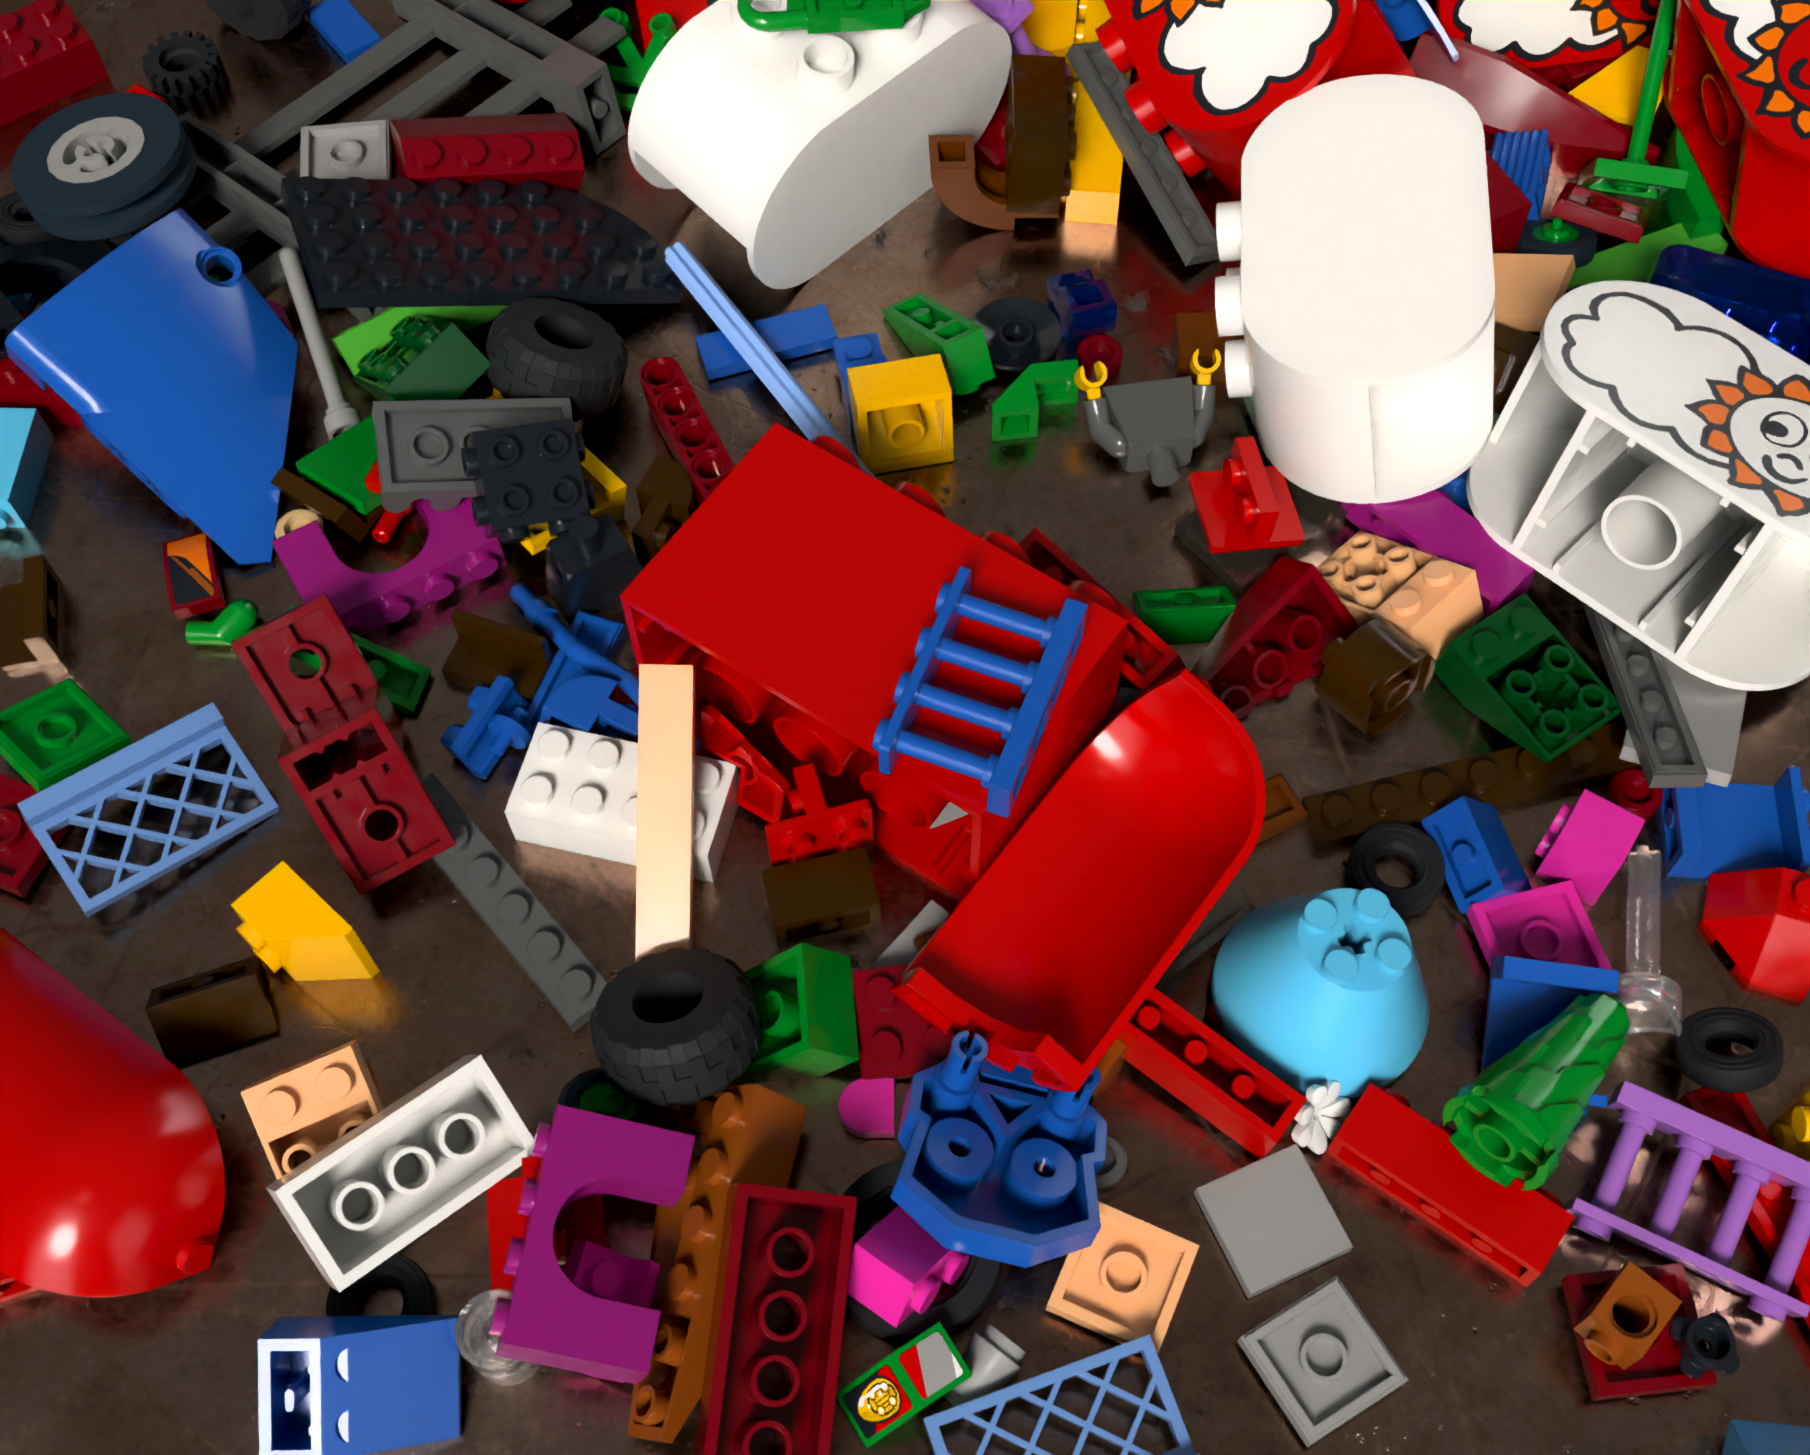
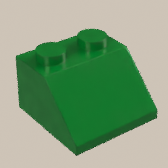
M801 942L745 971L752 983L759 1004L763 1024L762 1042L759 1051L756 1052L753 1060H751V1064L736 1082L747 1084L820 1077L859 1060L850 956Z

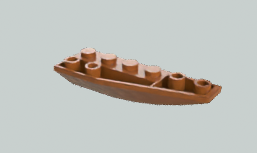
M758 1084L728 1085L726 1090L716 1096H708L701 1099V1102L687 1106L686 1104H681L679 1109V1124L676 1132L694 1135L695 1140L683 1195L673 1208L657 1205L650 1260L659 1263L661 1269L657 1279V1294L650 1309L659 1310L661 1314L649 1373L638 1385L634 1384L628 1436L672 1444L702 1396L728 1187L741 1182L788 1188L808 1107Z

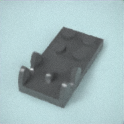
M570 398L373 401L372 419L382 506L389 512L401 513L410 508L413 501L427 499L430 500V507L438 512H443L457 506L462 498L476 497L474 477L466 478L461 459V448H467V441L472 432L572 419L573 424Z

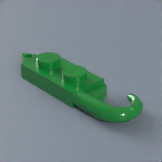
M738 0L737 10L740 18L749 27L758 31L807 30L808 34L903 28L904 21L929 8L931 0H787V11L771 12L755 10L751 6L753 0Z

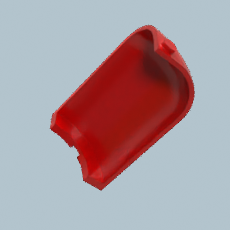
M1184 668L1150 687L1116 715L1058 777L889 990L946 1035L952 1027H955L960 1032L969 1031L971 1039H973L975 1033L980 1034L986 1040L989 1049L985 1060L1009 1073L1012 1072L1016 1065H1019L1034 1072L1031 1078L1037 1085L1059 1091L1077 1092L1246 863L1261 833L1265 816L1266 789L1258 753L1244 726L1230 709L1213 694L1209 683L1202 677L1192 674Z
M1 927L0 1272L21 1283L49 1292L81 1297H116L146 1292L209 1269L224 1210L225 1172L217 1132L199 1093L175 1065Z

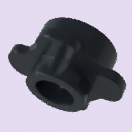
M1710 1313L1694 1321H1690L1686 1317H1677L1671 1322L1669 1334L1678 1343L1681 1354L1678 1365L1684 1375L1697 1379L1704 1372L1719 1371L1724 1375H1731L1737 1371L1740 1359L1735 1353L1736 1340L1728 1321L1723 1316L1717 1313ZM1700 1340H1704L1709 1344L1708 1351H1703L1700 1348Z

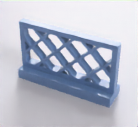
M213 702L17 803L27 826L41 844L86 917L97 913L279 812L278 804L225 726L223 716ZM220 744L224 746L231 757L226 775L198 769L202 754ZM191 760L189 767L182 766V764ZM237 767L244 778L234 777ZM165 773L186 777L179 800L151 795L150 792L154 780ZM194 779L223 785L216 808L187 802ZM143 786L141 792L133 791V790H135V789H137V788ZM231 786L254 791L261 802L260 806L245 814L224 810ZM118 798L138 802L131 826L101 821L106 805ZM147 804L176 810L168 834L139 828ZM94 812L92 818L84 817V816H86V815H88V814ZM184 812L213 818L209 833L198 840L177 836ZM221 820L230 821L219 828ZM69 824L89 828L81 853L58 849L49 835ZM98 830L127 836L119 861L90 855ZM136 838L165 844L161 859L148 867L128 863ZM173 846L182 847L178 851L172 853ZM65 860L77 863L74 874ZM91 865L116 870L111 887L89 899L80 885L86 866ZM125 872L134 874L123 880Z
M1150 1334L923 1418L934 1455H952L947 1451L939 1427L962 1418L986 1430L975 1455L984 1454L992 1434L1024 1449L1023 1455H1053L1035 1446L1049 1412L1082 1428L1071 1455H1080L1089 1432L1120 1447L1118 1455H1128V1452L1134 1455H1154L1132 1444L1144 1413L1147 1411L1168 1422L1177 1448L1159 1455H1200V1453H1195ZM1139 1352L1142 1354L1150 1375L1142 1398L1109 1383L1118 1361ZM1108 1364L1102 1379L1088 1373L1090 1370ZM1074 1376L1098 1387L1085 1420L1053 1405L1062 1381ZM1052 1385L1046 1401L1031 1394L1034 1391ZM1154 1388L1162 1409L1149 1403ZM1105 1392L1138 1407L1125 1440L1092 1424ZM1018 1397L1042 1408L1029 1442L996 1426L1005 1403ZM996 1406L990 1422L973 1415Z

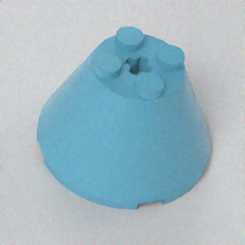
M1338 888L1282 898L1261 905L1241 918L1229 931L1219 949L1213 966L1211 979L1213 1005L1218 1022L1228 1041L1287 1085L1292 1086L1294 1090L1303 1096H1306V1089L1311 1085H1321V1083L1326 1081L1339 1082L1341 1091L1338 1097L1348 1099L1361 1097L1370 1082L1382 1089L1405 1072L1416 1058L1426 1037L1429 1023V1000L1425 981L1404 921L1390 906L1387 896L1379 890L1373 888L1363 890Z

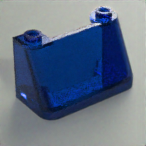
M1670 245L1662 250L1643 283L1663 286L1695 297L1810 365L1809 279L1689 245Z

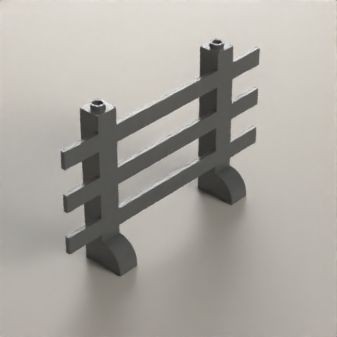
M391 0L395 13L409 22L234 143L188 112L178 117L184 133L187 135L195 151L197 160L196 172L191 183L192 190H190V199L186 211L207 196H210L232 211L205 230L221 247L231 250L258 230L283 246L245 274L265 299L287 283L279 258V253L283 248H293L298 254L302 269H306L281 196L282 178H300V164L282 175L260 160L299 133L301 127L309 126L430 40L437 37L460 51L359 122L389 119L390 123L391 120L414 119L488 66L511 79L512 82L463 117L517 115L542 97L553 104L556 113H564L578 131L580 146L597 156L626 134L607 63L596 58V56L627 34L625 27L602 16L566 42L542 27L573 6L571 0H531L514 13L491 0ZM397 165L392 168V179L399 177ZM389 307L347 309L362 322Z

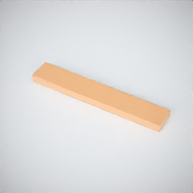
M639 664L635 963L644 956L652 953H662L672 948L692 949L696 665Z

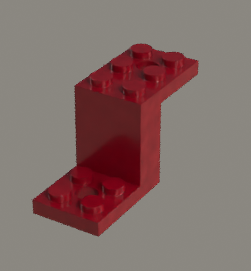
M326 592L232 640V647L285 732L277 761L360 896L456 845L454 835L403 751L402 720ZM299 649H310L319 656L321 666L314 674L301 675L291 667L290 656ZM387 810L394 814L398 824L391 833L376 835L367 828L365 821L372 812Z

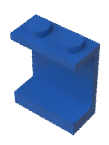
M1789 766L1774 786L1729 783L1726 788L1705 782L1704 787L1662 788L1663 799L1658 807L1666 876L1707 879L1710 874L1786 867L1805 873L1809 869L1810 831L1807 815L1810 809V794L1808 789L1802 786L1800 767Z
M1493 956L1481 1073L1489 1065L1516 1048L1530 1034L1550 1023L1579 995L1618 993L1619 971L1511 956ZM1595 1090L1588 1105L1607 1108L1608 1096L1596 1094ZM1588 1106L1585 1109V1113L1583 1114V1116H1587Z

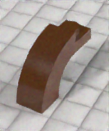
M928 135L932 184L940 200L954 214L973 224L998 230H1014L1015 218H1059V214L1006 212L1005 173L993 170L980 162L974 153L973 135Z

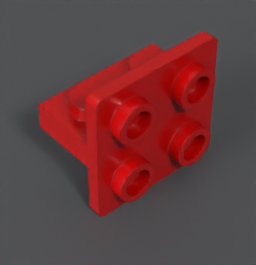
M1254 436L1235 438L1230 456L1224 460L1222 470L1190 474L1188 479L1189 488L1211 553L1290 547L1303 544L1305 534L1285 477L1274 465H1263Z
M810 763L792 768L795 788L786 790L792 813L790 814V819L765 826L771 868L858 848H865L868 855L875 852L873 814L869 799H862L827 809L814 764Z
M532 1156L521 1158V1177L501 1179L486 1190L491 1290L496 1297L509 1295L513 1275L503 1273L505 1258L511 1237L522 1238L527 1216L517 1214L518 1204L525 1179L536 1180L541 1158ZM603 1194L581 1198L570 1204L557 1216L553 1231V1246L556 1259L563 1272L574 1240L589 1241L608 1249Z

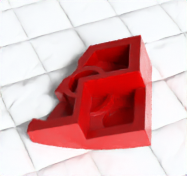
M708 704L701 711L698 739L701 742V747L707 750V758L730 762L738 767L739 784L736 804L770 823L786 820L792 814L786 790L794 789V782L761 753L715 707Z

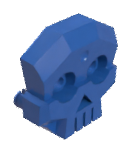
M969 1031L957 1033L952 1040L951 1049L945 1060L913 1075L903 1102L898 1140L905 1151V1156L890 1198L945 1249L1028 1268L1090 1247L1101 1228L1095 1178L1105 1161L1107 1138L1106 1120L1089 1104L1091 1096L1100 1084V1071L1095 1067L1077 1092H1065L1037 1085L1032 1080L1031 1076L1034 1072L1016 1065L1012 1072L1009 1073L986 1061L985 1059L989 1051L988 1044L980 1034L975 1033L970 1046L965 1047ZM950 1150L958 1151L962 1153L964 1157L954 1155ZM1035 1170L1046 1174L1047 1177L1038 1175Z

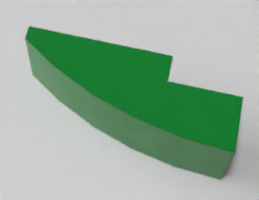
M1675 125L1666 145L1663 167L1686 170L1689 173L1685 190L1672 195L1671 198L1666 200L1674 225L1681 223L1690 240L1716 233L1721 234L1725 224L1720 216V212Z

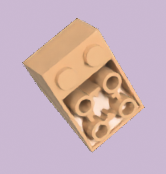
M1359 530L1316 567L1359 626L1370 614L1378 613L1421 646L1435 661L1449 641L1473 627L1484 617L1476 571L1474 569Z
M356 1039L254 1082L240 1092L276 1179L284 1176L384 1109Z

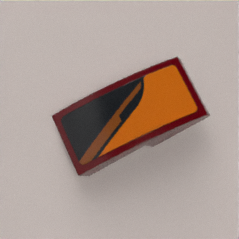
M204 532L164 542V572L171 610L177 620L227 607L219 576L223 574L216 544Z

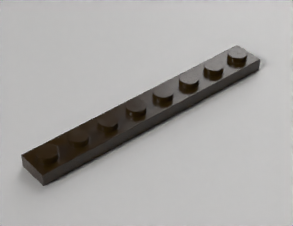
M1625 720L1602 726L1547 764L1518 745L1303 797L1301 803L1308 812L1306 824L1318 852L1355 843L1366 831L1382 824L1398 823L1414 828L1423 826L1421 820L1462 796L1473 798L1498 808L1609 781L1621 770L1629 768L1642 769L1640 764L1619 759L1626 729Z

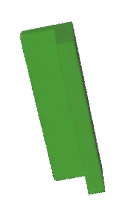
M507 306L389 307L327 340L336 356L342 355L351 373L355 376L360 371L357 364L361 358L374 348L381 350L392 339L389 335L392 328L406 316H410L413 319L416 315L450 321L465 335L493 320Z

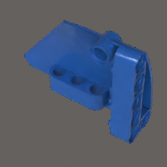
M179 208L127 240L56 293L13 329L5 340V347L8 357L42 390L46 392L47 388L51 387L81 416L80 420L84 426L176 514L184 519L188 517L238 565L271 563L273 551L271 541L274 540L280 490L270 482L284 465L298 343L242 272L241 261L236 253L228 248L221 247L182 208ZM213 267H223L230 271L232 277L227 281L219 282L210 278L207 272Z

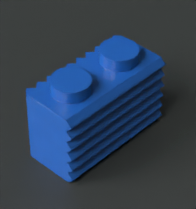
M1544 128L1541 131L1533 129L1529 132L1524 130L1522 133L1516 130L1514 133L1506 131L1502 134L1498 131L1494 135L1491 150L1485 151L1532 203L1526 221L1539 220L1545 189H1547L1549 170L1552 164L1548 131Z

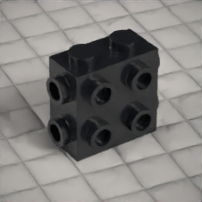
M572 419L472 432L467 441V448H461V459L466 478L474 477L477 496L471 497L472 515L476 527H484L486 539L500 537L501 544H513L531 539L530 532L548 529L551 537H557L569 531V524L574 518L581 515L591 516L590 510L595 509V494L591 481H584L580 462L585 461L586 458L585 445L582 434L580 432L574 433Z

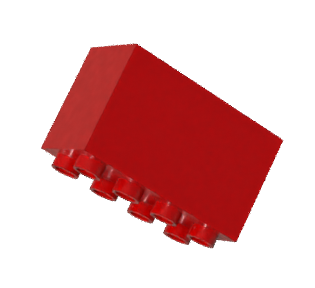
M776 422L620 594L638 671L639 664L696 665V695L698 696L696 697L695 715L708 701L793 782L792 768L813 763L827 809L862 799H869L873 814L874 846L960 900L1068 765L1108 724L1116 701L1128 620L1121 617V612L1116 602L1096 585L1086 581L1075 580L1070 582L1068 586H1065L1033 568L1030 558L1024 549L1005 534L987 530L978 537L946 519L939 503L921 487L909 482H900L894 488H891L861 471L859 463L853 454L837 440L826 435H816L811 441H808ZM960 566L972 569L971 596L1048 620L1050 615L1059 618L1067 598L1088 604L1084 637L1009 819L987 812L988 789L981 787V780L902 753L891 776L879 772L878 751L872 749L873 738L880 720L883 717L891 719L897 706L894 703V693L901 674L904 671L912 673L918 660L914 656L918 637L925 625L933 627L938 616L935 613V604L939 591L945 581L953 583ZM962 616L952 638L953 641L1026 665L1031 660L1040 663L1045 649L1040 648V641ZM942 661L932 683V686L1009 711L1012 706L1020 709L1026 694L1020 692V686ZM923 706L911 729L912 733L989 758L991 754L1000 756L1006 743L1005 740L1001 739L1000 732ZM949 802L969 813L935 828H930Z

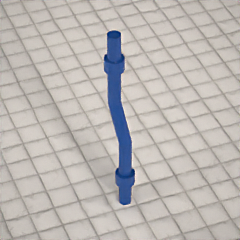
M517 583L511 588L510 597L524 611L525 620L535 631L545 633L572 661L598 676L617 681V687L622 689L639 707V678L633 672L581 643L559 620L558 611L546 599L538 598L525 584ZM695 736V753H696V752L699 750L700 746H701V742H700V740Z

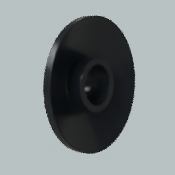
M1007 297L995 300L984 306L972 321L983 328L992 366L1002 370L1025 371L1030 364L1048 362L1056 354L1060 346L1061 326L1058 318L1044 304L1029 298Z

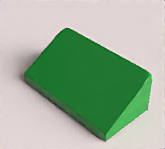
M1227 585L1132 592L1134 615L1167 644L1211 642L1237 606Z

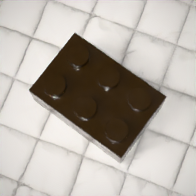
M1012 54L1004 123L1006 212L1059 214L1061 197L1070 195L1071 169L1066 168L1068 167L1069 160H1075L1077 133L1073 132L1075 104H1071L1074 78L1073 76H1066L1065 57Z

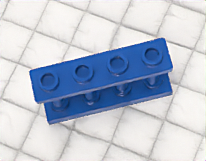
M960 566L953 583L945 581L939 591L935 604V613L938 616L933 627L925 625L918 637L914 653L915 658H918L912 673L904 671L901 674L894 693V703L897 706L891 719L883 717L880 720L873 738L872 749L878 751L879 772L891 776L902 753L981 780V787L988 789L987 812L1009 819L1084 637L1088 604L1067 598L1059 618L1050 615L1048 620L971 596L972 569ZM962 616L1040 641V648L1045 649L1040 663L1031 660L1026 665L953 641L952 638ZM942 661L1020 686V692L1026 694L1020 709L1012 706L1009 711L932 686V683ZM923 706L1000 732L1001 739L1005 740L1006 743L1000 756L991 754L989 758L912 733L911 729Z

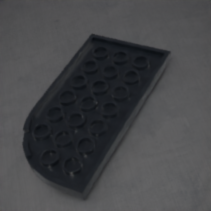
M313 176L282 178L281 196L319 308L509 306L517 300L523 301L525 298L531 297L555 298L559 301L572 302L577 305L681 303L684 288L678 276L666 263L664 250L652 235L648 234L642 227L622 213L603 203L575 192L547 186L538 180L529 179L523 181L522 184H502L494 179H483L479 183H458L453 179L440 178L434 183H414L412 180L402 177L391 180L363 179L360 177L319 179Z

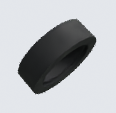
M903 1159L888 1162L871 1169L859 1177L844 1192L843 1195L857 1197L852 1250L869 1220L878 1211L894 1203L890 1196ZM972 1255L970 1266L964 1279L953 1292L945 1298L932 1303L923 1314H919L916 1311L912 1312L897 1328L849 1294H847L845 1312L867 1333L896 1345H905L938 1322L942 1324L948 1336L952 1338L973 1324L987 1307L997 1285L1001 1262Z

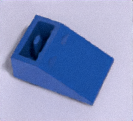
M460 1315L280 1317L258 1338L259 1455H364L459 1438L462 1434Z

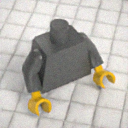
M1199 348L1191 356L1190 368L1197 375V383L1193 384L1191 376L1107 386L1103 387L1101 395L1100 386L1107 379L1106 366L1101 361L1094 363V372L1097 377L1095 383L1089 382L1086 379L1083 365L1080 366L1075 372L1074 382L1079 389L1087 393V399H1084L1083 402L1091 438L1112 457L1119 458L1125 471L1129 473L1150 471L1153 484L1159 487L1174 484L1180 478L1178 467L1186 466L1191 462L1193 449L1203 444L1214 420L1216 384H1211V374L1217 370L1221 362L1220 353L1216 348L1213 350V365L1211 368H1203L1199 365Z

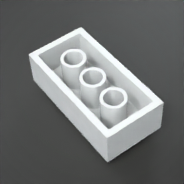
M538 722L504 811L515 839L637 866L638 743ZM695 755L693 879L714 883L738 808L736 798L739 772L738 767L730 762Z
M465 1055L268 1185L266 1189L327 1284L340 1293L522 1166L521 1158L531 1157L534 1139L482 1055Z

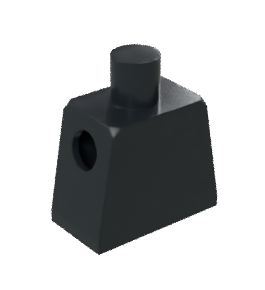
M603 514L597 518L589 515L578 516L570 522L568 532L551 539L546 544L547 590L569 626L573 623L579 610L594 614L620 601V594L643 570L630 545L609 514Z

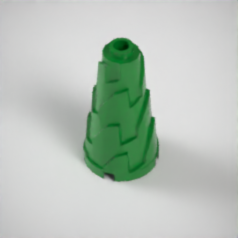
M1607 993L1579 995L1550 1023L1530 1034L1516 1048L1489 1065L1469 1085L1458 1089L1445 1104L1443 1109V1126L1449 1121L1454 1120L1457 1130L1449 1140L1461 1156L1484 1176L1505 1187H1508L1515 1178L1525 1180L1524 1187L1520 1191L1536 1189L1544 1184L1559 1166V1156L1565 1149L1570 1134L1585 1113L1584 1111L1588 1106L1591 1096L1606 1075L1605 1071L1627 1040V1037L1624 1035L1628 1032L1630 1021L1623 1003L1615 996Z

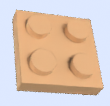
M1098 1201L1101 1228L1090 1247L1067 1255L1047 1303L1046 1310L1120 1344L1150 1334L1158 1354L1200 1245Z

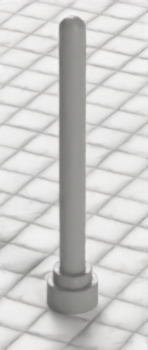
M286 247L280 251L279 258L328 404L323 422L328 438L332 440L361 422L362 417L360 411L353 408V405L346 401L298 254L293 248Z

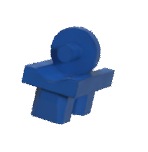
M498 675L491 687L476 685L468 697L467 708L472 713L471 717L465 725L457 723L449 725L441 737V744L453 757L461 760L474 777L486 780L508 746L524 749L531 740L529 732L522 726L529 716L526 711L530 703L516 692L514 683L509 677Z

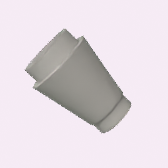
M987 1323L980 1334L973 1333L962 1356L972 1373V1377L943 1397L954 1406H958L1001 1390L1022 1370L1018 1363L1026 1352Z

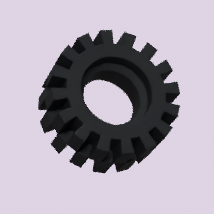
M184 30L183 36L178 37L177 32L169 33L171 39L165 40L161 36L156 39L158 46L150 44L146 48L149 54H143L142 56L144 73L152 91L165 98L168 103L170 102L172 108L179 109L181 103H184L186 109L193 108V102L196 101L199 102L200 106L207 104L205 99L207 96L213 100L219 96L216 89L224 90L226 86L224 81L227 80L225 67L213 40L210 37L205 38L203 33L197 32L193 37L191 31Z

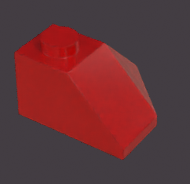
M1786 867L1710 874L1705 884L1699 921L1701 928L1712 942L1719 941L1736 964L1733 971L1746 988L1802 1003L1806 999L1810 988V874Z

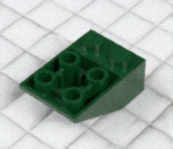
M416 315L413 319L410 316H406L392 328L389 333L392 339L381 350L374 348L361 358L357 364L360 371L352 379L379 401L457 400L490 367V362L453 322Z
M1525 593L1449 641L1435 661L1434 672L1463 707L1546 764L1622 713L1616 697Z

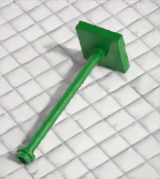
M1660 0L1627 158H1623L1621 161L1596 158L1580 171L1578 185L1603 193L1657 201H1666L1672 195L1685 190L1689 171L1652 166L1645 160L1675 21L1677 0Z

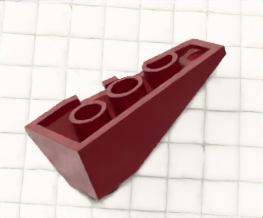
M1281 556L1247 590L1190 673L1206 680L1212 687L1213 694L1240 719L1250 714L1252 708L1273 696L1282 697L1293 691V685L1312 675L1316 677L1321 676L1326 666L1320 660L1325 648L1337 638H1342L1345 641L1359 628V625L1314 564Z

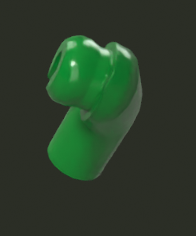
M241 598L230 603L214 621H188L185 630L187 643L190 645L232 646L231 642L233 639L249 632L256 624L259 616L258 606L250 599Z

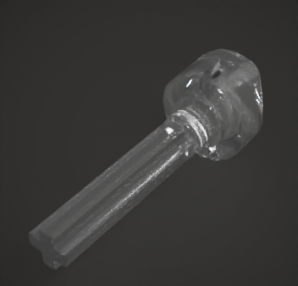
M1648 845L1636 846V852L1628 853L1626 973L1619 974L1618 993L1607 994L1618 998L1626 1008L1630 1025L1625 1035L1639 1032H1665L1679 1037L1682 1034V989L1676 981L1667 976L1660 975L1661 852L1660 850L1649 851Z

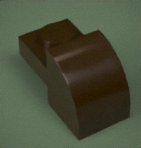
M659 454L655 457L636 489L641 517L631 532L638 561L647 564L696 511L692 482L688 473L674 460Z

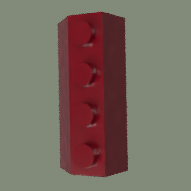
M564 113L390 121L399 177L410 179L414 183H434L437 179L449 178L458 183H479L483 179H494L502 184H522L525 180L534 179L543 182L547 186L577 194L579 192L585 167L578 131Z

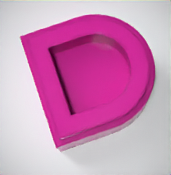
M863 1078L855 1080L846 1086L840 1095L838 1109L841 1123L849 1133L860 1138H895L894 1078L871 1080Z

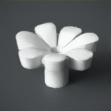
M1326 1081L1321 1083V1085L1313 1084L1308 1087L1305 1097L1307 1100L1294 1118L1298 1123L1291 1134L1293 1141L1303 1148L1308 1146L1310 1150L1318 1155L1324 1153L1327 1149L1326 1136L1333 1140L1341 1128V1123L1335 1118L1347 1115L1351 1108L1350 1099L1338 1097L1341 1091L1339 1082Z

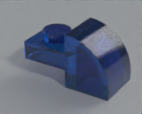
M1090 269L1047 277V293L1060 317L1061 335L1065 340L1114 330L1117 320V303L1104 279L1095 280Z

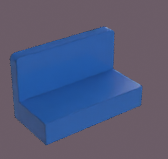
M1462 796L1421 820L1426 835L1435 842L1441 851L1445 863V879L1461 914H1466L1471 904L1532 890L1498 812L1493 805Z

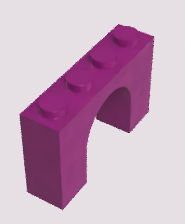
M471 497L462 498L457 506L443 512H438L430 507V500L421 499L414 502L416 509L429 528L427 541L423 549L413 560L389 572L364 573L346 566L336 556L316 520L271 541L303 603L326 592L349 632L360 637L388 623L397 622L406 617L408 613L432 601L442 600L454 590L476 579H483L492 575L497 569L507 565L498 537L486 539L484 527H476L472 515Z
M557 1104L549 1123L539 1121L531 1150L532 1157L541 1158L536 1180L525 1179L517 1209V1214L527 1216L522 1238L511 1237L503 1267V1273L513 1275L508 1299L497 1297L488 1331L489 1335L499 1336L495 1350L496 1356L637 1385L646 1377L650 1370L661 1311L595 1297L576 1287L563 1273L556 1259L553 1246L554 1225L557 1216L570 1204L581 1198L597 1194L617 1195L673 1208L685 1191L695 1140L694 1135Z

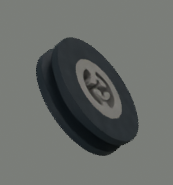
M113 93L88 98L69 105L38 124L24 138L14 154L11 164V179L18 194L26 203L32 217L42 229L52 235L69 240H100L123 235L141 228L171 209L190 187L196 172L197 160L195 151L187 135L184 133L176 113L169 105L157 98L144 94Z

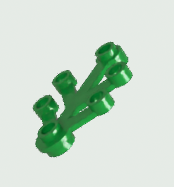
M608 8L599 15L598 19L605 16L624 26L627 33L610 46L617 47L628 66L627 68L607 65L612 84L640 88L658 55L677 33V27L671 16L667 13H659L653 16L648 25L653 36L642 59L631 40L634 34V27L627 14L617 8ZM613 85L619 109L632 111L637 94L618 93Z

